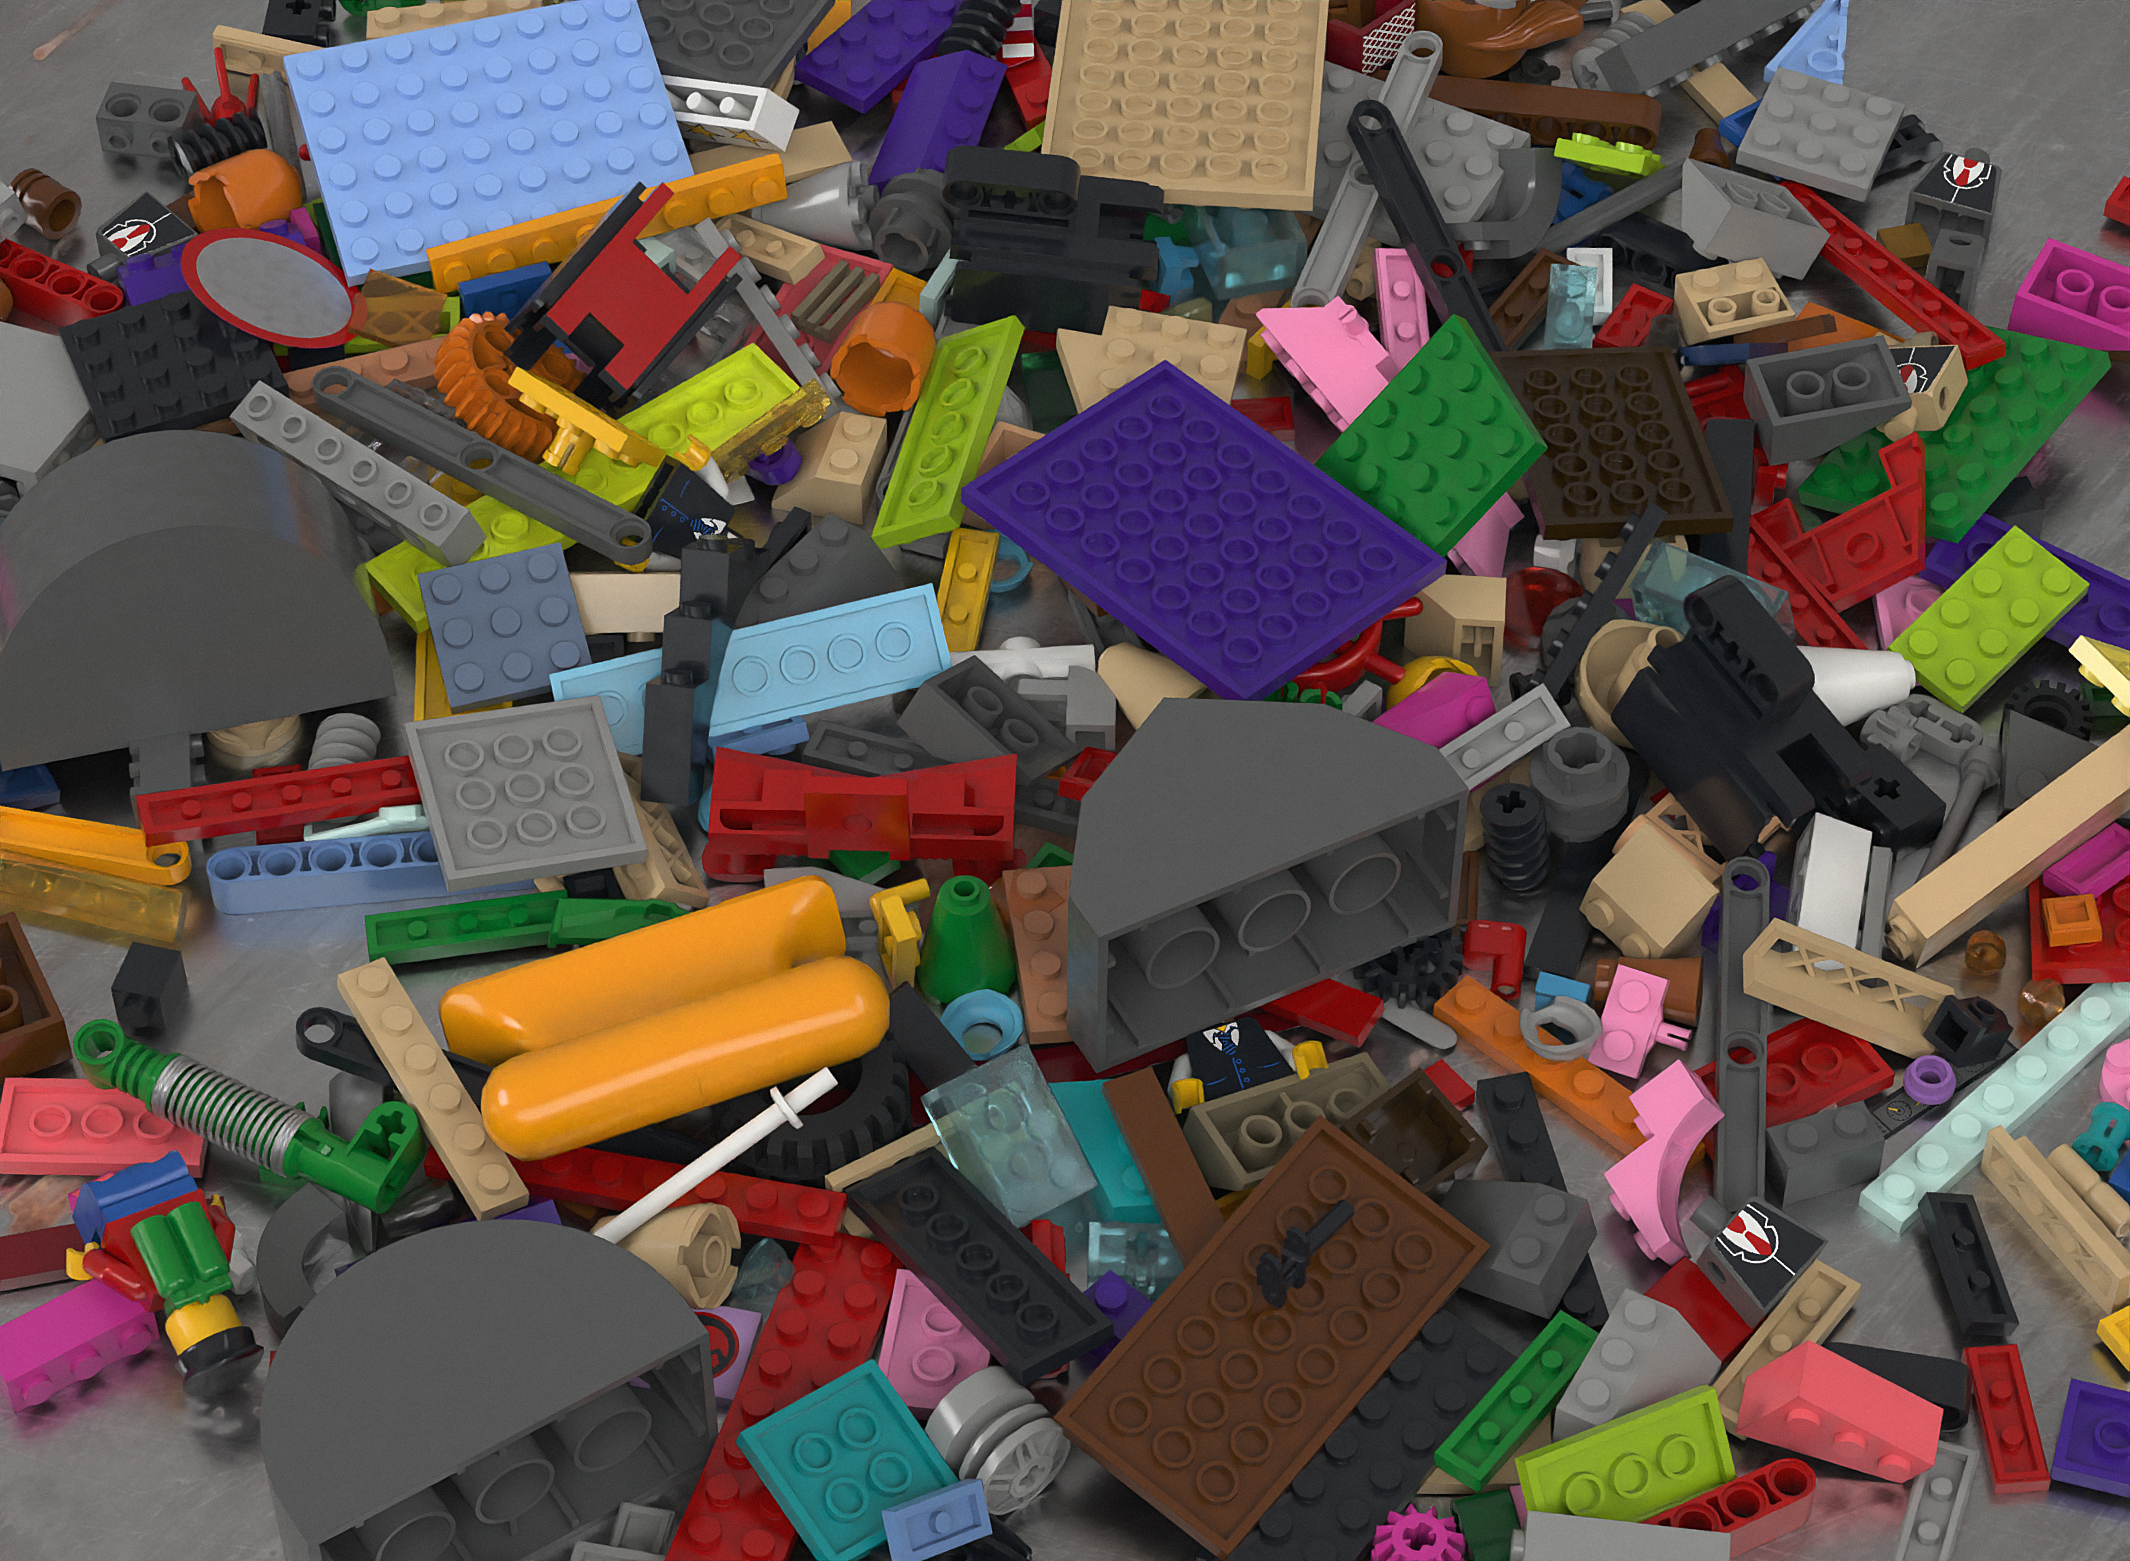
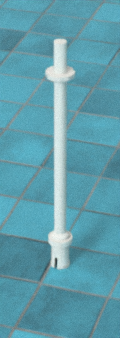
M824 1067L785 1096L782 1095L776 1086L770 1090L771 1097L775 1102L773 1105L593 1233V1235L616 1244L787 1120L793 1127L799 1129L803 1126V1123L797 1116V1113L838 1084L837 1080L829 1069Z

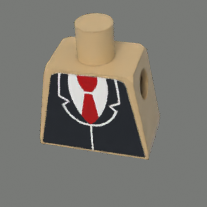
M1959 345L1889 348L1912 400V405L1910 409L1877 425L1876 429L1884 432L1887 438L1896 442L1913 433V431H1935L1942 428L1968 382Z

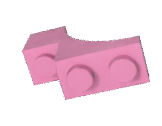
M1679 1059L1629 1097L1640 1114L1634 1119V1122L1648 1141L1604 1173V1176L1614 1190L1608 1196L1612 1205L1626 1221L1632 1219L1639 1229L1633 1237L1641 1250L1650 1260L1653 1261L1659 1257L1671 1267L1684 1256L1688 1259L1692 1258L1682 1237L1678 1217V1196L1685 1168L1692 1153L1705 1134L1725 1116L1701 1078Z

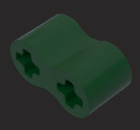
M1503 1488L1451 1499L1450 1515L1454 1517V1522L1457 1525L1456 1533L1463 1534L1466 1542L1465 1561H1510L1513 1529H1521L1509 1491Z

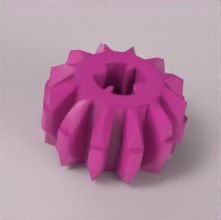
M1410 1503L1406 1509L1405 1516L1390 1510L1386 1525L1377 1526L1376 1534L1373 1538L1374 1549L1371 1551V1561H1464L1462 1556L1465 1554L1466 1542L1463 1534L1456 1533L1457 1525L1454 1522L1453 1516L1438 1520V1512L1435 1505L1424 1514L1418 1513L1413 1504Z

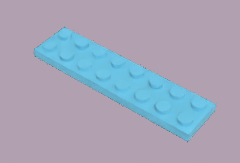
M929 583L733 630L717 685L709 737L921 687L924 681L951 668V659L933 584ZM662 647L548 674L555 701L600 695L616 750L634 756L643 754L646 683L661 674Z

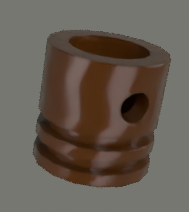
M34 168L23 170L9 185V188L16 193L28 217L24 224L35 229L47 239L57 240L63 238L76 225L81 214V198L76 192L64 187L42 171Z

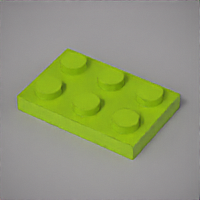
M1573 133L1571 140L1558 138L1554 152L1555 157L1581 168L1642 180L1666 167V165L1660 163L1661 155L1645 150L1641 146L1624 142H1616V146L1610 145L1609 142L1600 140V138L1580 133Z

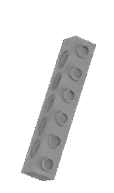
M260 380L229 416L246 440L266 446L288 457L314 476L326 487L332 496L447 568L466 564L487 538L467 508Z

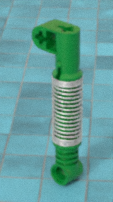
M107 1019L90 1021L77 1031L73 1039V1050L88 1082L96 1088L104 1090L118 1088L121 1092L140 1099L145 1103L146 1109L160 1119L170 1121L173 1125L177 1124L181 1129L185 1128L188 1132H193L204 1140L208 1139L211 1143H216L227 1151L232 1150L235 1155L240 1154L242 1158H248L259 1166L263 1165L267 1170L271 1169L279 1176L291 1180L304 1178L378 1214H383L390 1209L426 1153V1140L414 1110L406 1103L391 1101L375 1107L369 1113L353 1139L349 1141L327 1131L324 1123L314 1115H310V1113H306L301 1109H296L285 1101L280 1102L277 1098H272L269 1094H264L261 1090L249 1087L246 1083H241L238 1079H233L231 1076H225L222 1072H217L206 1064L202 1065L199 1061L180 1053L161 1054L158 1050L139 1043L137 1040L124 1035L121 1027L114 1021ZM105 1051H112L109 1055L105 1057L97 1058L101 1053ZM392 1150L394 1157L392 1158V1160H389L388 1158L390 1157Z

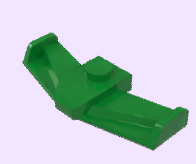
M559 898L547 948H556L557 944L591 945L692 912L679 907L674 902L655 898L647 900Z

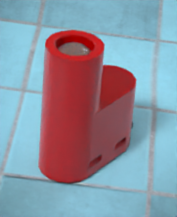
M1472 920L1468 922V926L1461 925L1460 938H1462L1461 955H1464L1463 966L1471 970L1492 972L1490 991L1504 1001L1518 999L1522 989L1527 932L1524 927L1514 923L1487 920Z

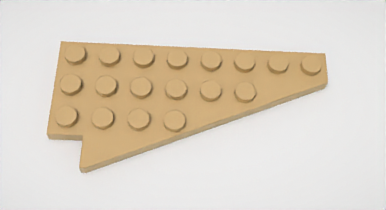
M1109 306L1102 335L1058 328L1056 349L1078 414L1164 360L1170 362L1231 406L1246 343L1247 329L1186 319L1179 316L1145 312L1133 308Z

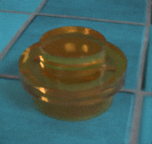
M2050 978L2042 981H2029L2022 990L2018 1000L2019 1013L2025 1016L2026 1022L2035 1028L2046 1026L2063 1011L2065 1006L2062 984Z

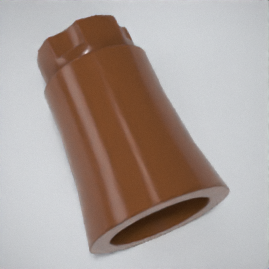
M1703 956L1675 959L1619 957V960L1610 958L1598 959L1594 987L1595 1008H1605L1618 964L1670 980L1663 1003L1664 1019L1698 1027L1704 981Z

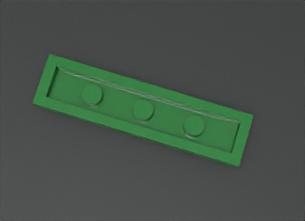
M567 889L365 915L369 961L373 962L385 957L388 964L392 965L548 944L559 898H568Z
M1560 1310L1436 1450L1434 1456L1435 1466L1480 1493L1561 1400L1599 1333Z

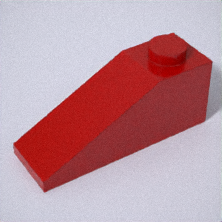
M1034 35V58L1007 68L1004 75L1006 84L1027 132L1046 120L1052 68ZM1000 47L998 53L994 55L996 60L1003 63V47ZM1042 144L1035 148L1036 153L1041 151Z

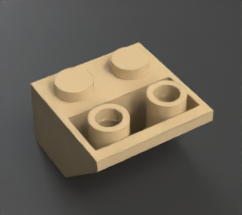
M1762 257L1678 274L1675 277V302L1672 317L1688 346L1732 337L1757 328L1795 321V312Z
M1445 574L1413 597H1417L1423 602V611L1418 616L1406 617L1404 646L1417 657L1439 655L1457 659L1472 666L1480 677H1486L1488 686L1499 687L1505 625L1506 578Z

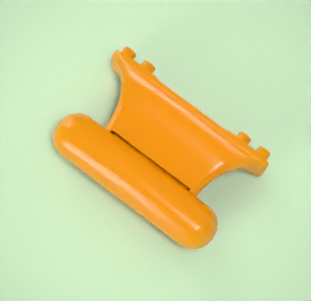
M807 875L553 957L538 959L456 985L447 990L441 997L438 1005V1015L449 1052L491 1067H496L492 1070L485 1083L481 1096L482 1123L490 1139L501 1150L517 1159L533 1161L551 1158L820 1071L824 1067L829 1068L860 1058L878 1047L890 1026V1000L881 977L872 968L851 956H844L846 938L836 897L830 884L822 877Z

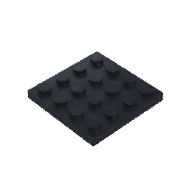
M191 289L180 293H171L163 298L136 306H127L112 313L91 319L79 320L74 324L58 328L61 343L104 444L141 433L188 430L228 418L259 380L291 399L288 384L267 340L249 334L220 318L207 308Z

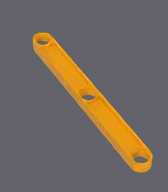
M0 806V858L158 885L180 883L191 873L192 861L187 842L185 841L145 847L141 829ZM174 853L181 857L179 862L169 867L155 864L157 858L164 854Z

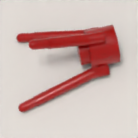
M220 47L214 49V57L221 96L214 101L211 113L190 79L183 77L181 80L186 91L197 92L200 115L204 122L210 124L214 129L217 119L224 117L231 123L234 113L241 111L248 117L249 108L253 107L255 110L259 75L253 73L250 77L246 104L239 100L237 96L232 95L223 51Z

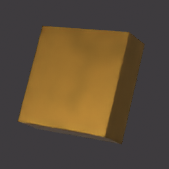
M1921 223L1877 230L1876 241L1910 268L1928 265L1933 247Z

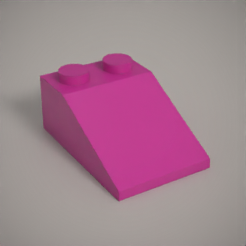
M2048 238L2015 295L2007 330L2096 350L2130 351V268Z
M1443 672L1372 721V723L1441 749L1497 712L1486 677ZM1513 764L1509 765L1508 767L1501 770L1494 776L1490 777L1480 785L1476 786L1475 788L1470 790L1469 793L1481 788Z

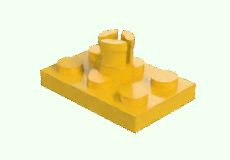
M516 367L508 381V384L523 392L519 401L541 414L547 413L557 419L555 423L560 426L556 432L557 435L549 449H546L542 458L555 467H561V470L569 475L576 477L581 463L592 447L612 459H620L635 468L638 467L640 462L657 468L667 452L558 383L520 367Z

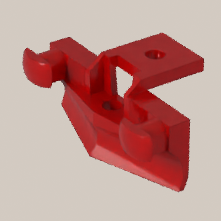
M717 746L708 828L709 842L705 845L701 857L703 869L709 877L716 880L746 883L763 880L764 869H773L776 856L779 857L782 854L788 857L794 854L797 857L805 855L809 858L829 859L831 850L889 851L890 860L910 861L920 857L923 860L928 858L937 860L941 858L946 861L951 858L953 860L952 867L955 877L962 875L974 876L985 882L989 889H1002V871L1024 869L1027 865L1023 850L1014 848L1018 755L1016 753L868 778Z

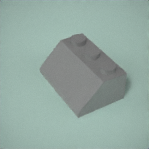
M1687 158L1684 162L1682 172L1681 228L1694 241L1692 246L1699 254L1711 260H1716L1718 256L1723 257L1732 263L1762 257L1773 277L1781 279L1783 275L1800 280L1804 278L1830 237V234L1786 187Z
M1626 1288L1556 1407L1552 1443L1703 1384L1711 1386L1721 1368V1361L1675 1308Z

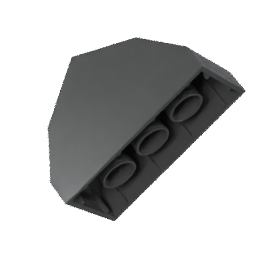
M1164 697L1081 800L1068 893L1067 1031L1094 1071L1099 1073L1184 1038L1191 1033L1201 1031L1391 952L1392 948L1402 946L1403 948L1417 942V938L1425 935L1429 937L1456 926L1469 795L1468 786L1437 747L1325 704Z

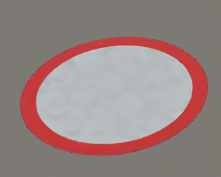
M221 228L195 236L185 245L182 251L180 261L182 274L195 296L223 320L259 338L292 347L328 348L353 340L360 334L366 324V304L357 286L348 287L345 274L340 268L316 251L293 240L259 230Z

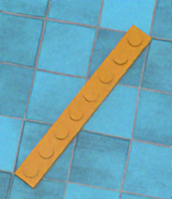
M778 152L664 183L675 194L635 239L639 240L697 224L708 217L715 219L787 199L788 194L783 163ZM657 186L646 188L638 198L644 201ZM624 195L426 249L437 295L459 290L458 283L544 261H547L548 265L563 261L601 217Z

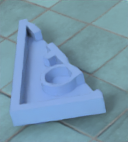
M1825 0L1767 64L1764 69L1763 81L1770 84L1777 68L1782 67L1842 85L1849 0Z

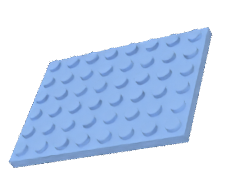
M576 0L283 56L284 71L348 287L430 271L429 260L426 254V249L621 196L626 194L639 181L647 188L660 185L662 182L668 183L694 175L637 0Z

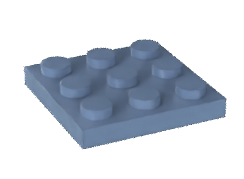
M561 542L417 574L451 714L552 692L548 674L592 664Z

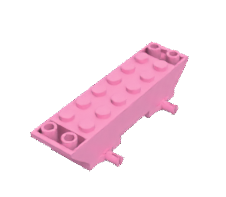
M1339 296L1334 298L1325 307L1262 308L1255 314L1266 328L1260 334L1261 338L1276 354V357L1288 372L1298 380L1316 405L1321 407L1341 434L1402 370L1399 364L1392 359L1389 353L1371 334L1366 319L1360 317L1354 306L1346 305ZM1507 492L1445 555L1452 561L1461 575L1502 578L1510 528L1524 518V515Z

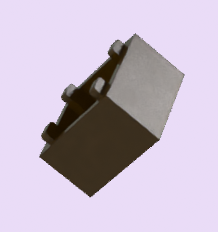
M1420 1067L1345 1121L1339 1129L1433 1202L1450 1189L1455 1179H1465L1473 1173L1489 1147Z

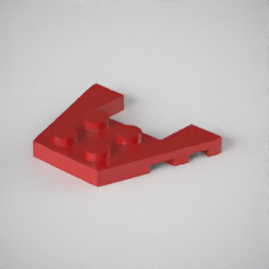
M1916 431L1878 450L1892 486L1890 490L1806 533L1797 509L1789 497L1753 515L1838 613L1925 569V444Z

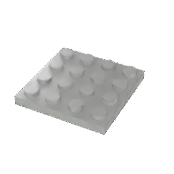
M600 695L404 723L403 736L447 892L646 862L647 846Z

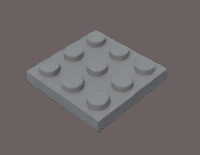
M1778 67L1740 144L1735 163L1865 202L1903 119L1905 104Z

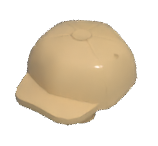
M1616 619L1603 625L1591 638L1576 663L1574 692L1583 714L1589 724L1594 727V730L1601 732L1615 745L1634 749L1612 722L1611 713L1639 670L1649 666L1656 672L1647 661V657L1654 646L1661 644L1666 649L1682 641L1684 636L1680 632L1668 626Z

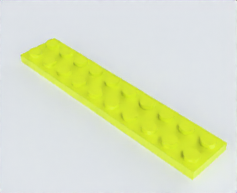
M753 342L619 418L617 421L667 451L664 457L667 454L674 458L673 454L675 451L684 454L690 447L691 441L687 437L691 434L710 448L711 457L718 462L810 409L809 395ZM594 447L587 453L576 477L567 474L561 470V467H555L547 461L538 465L628 512L634 510L659 466L656 468L640 462L638 467L635 468L620 459H612ZM484 495L465 506L487 536L466 563L561 542L562 550L564 551L578 543V541L488 495ZM406 541L366 562L365 565L370 584L417 634L429 629L417 574L447 567Z

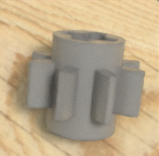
M1891 706L1887 713L1877 709L1864 724L1860 740L1869 745L1867 750L1881 743L1906 765L1914 757L1922 741V734L1913 729L1919 719L1900 707Z

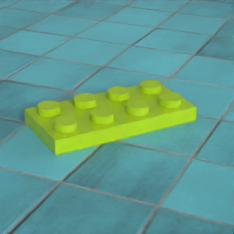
M2015 525L1888 646L1887 651L1899 652L1904 660H1909L1913 665L1916 681L1948 707L1963 714L2087 594L2090 584Z
M1705 1384L1514 1458L1527 1512L1537 1511L1634 1523L1643 1522L1737 1479L1716 1389Z

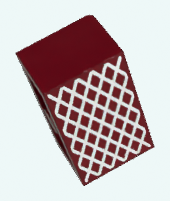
M1376 0L1375 19L1360 29L1336 18L1327 23L1326 61L1367 76L1396 58L1403 40L1409 34L1415 32L1417 0Z

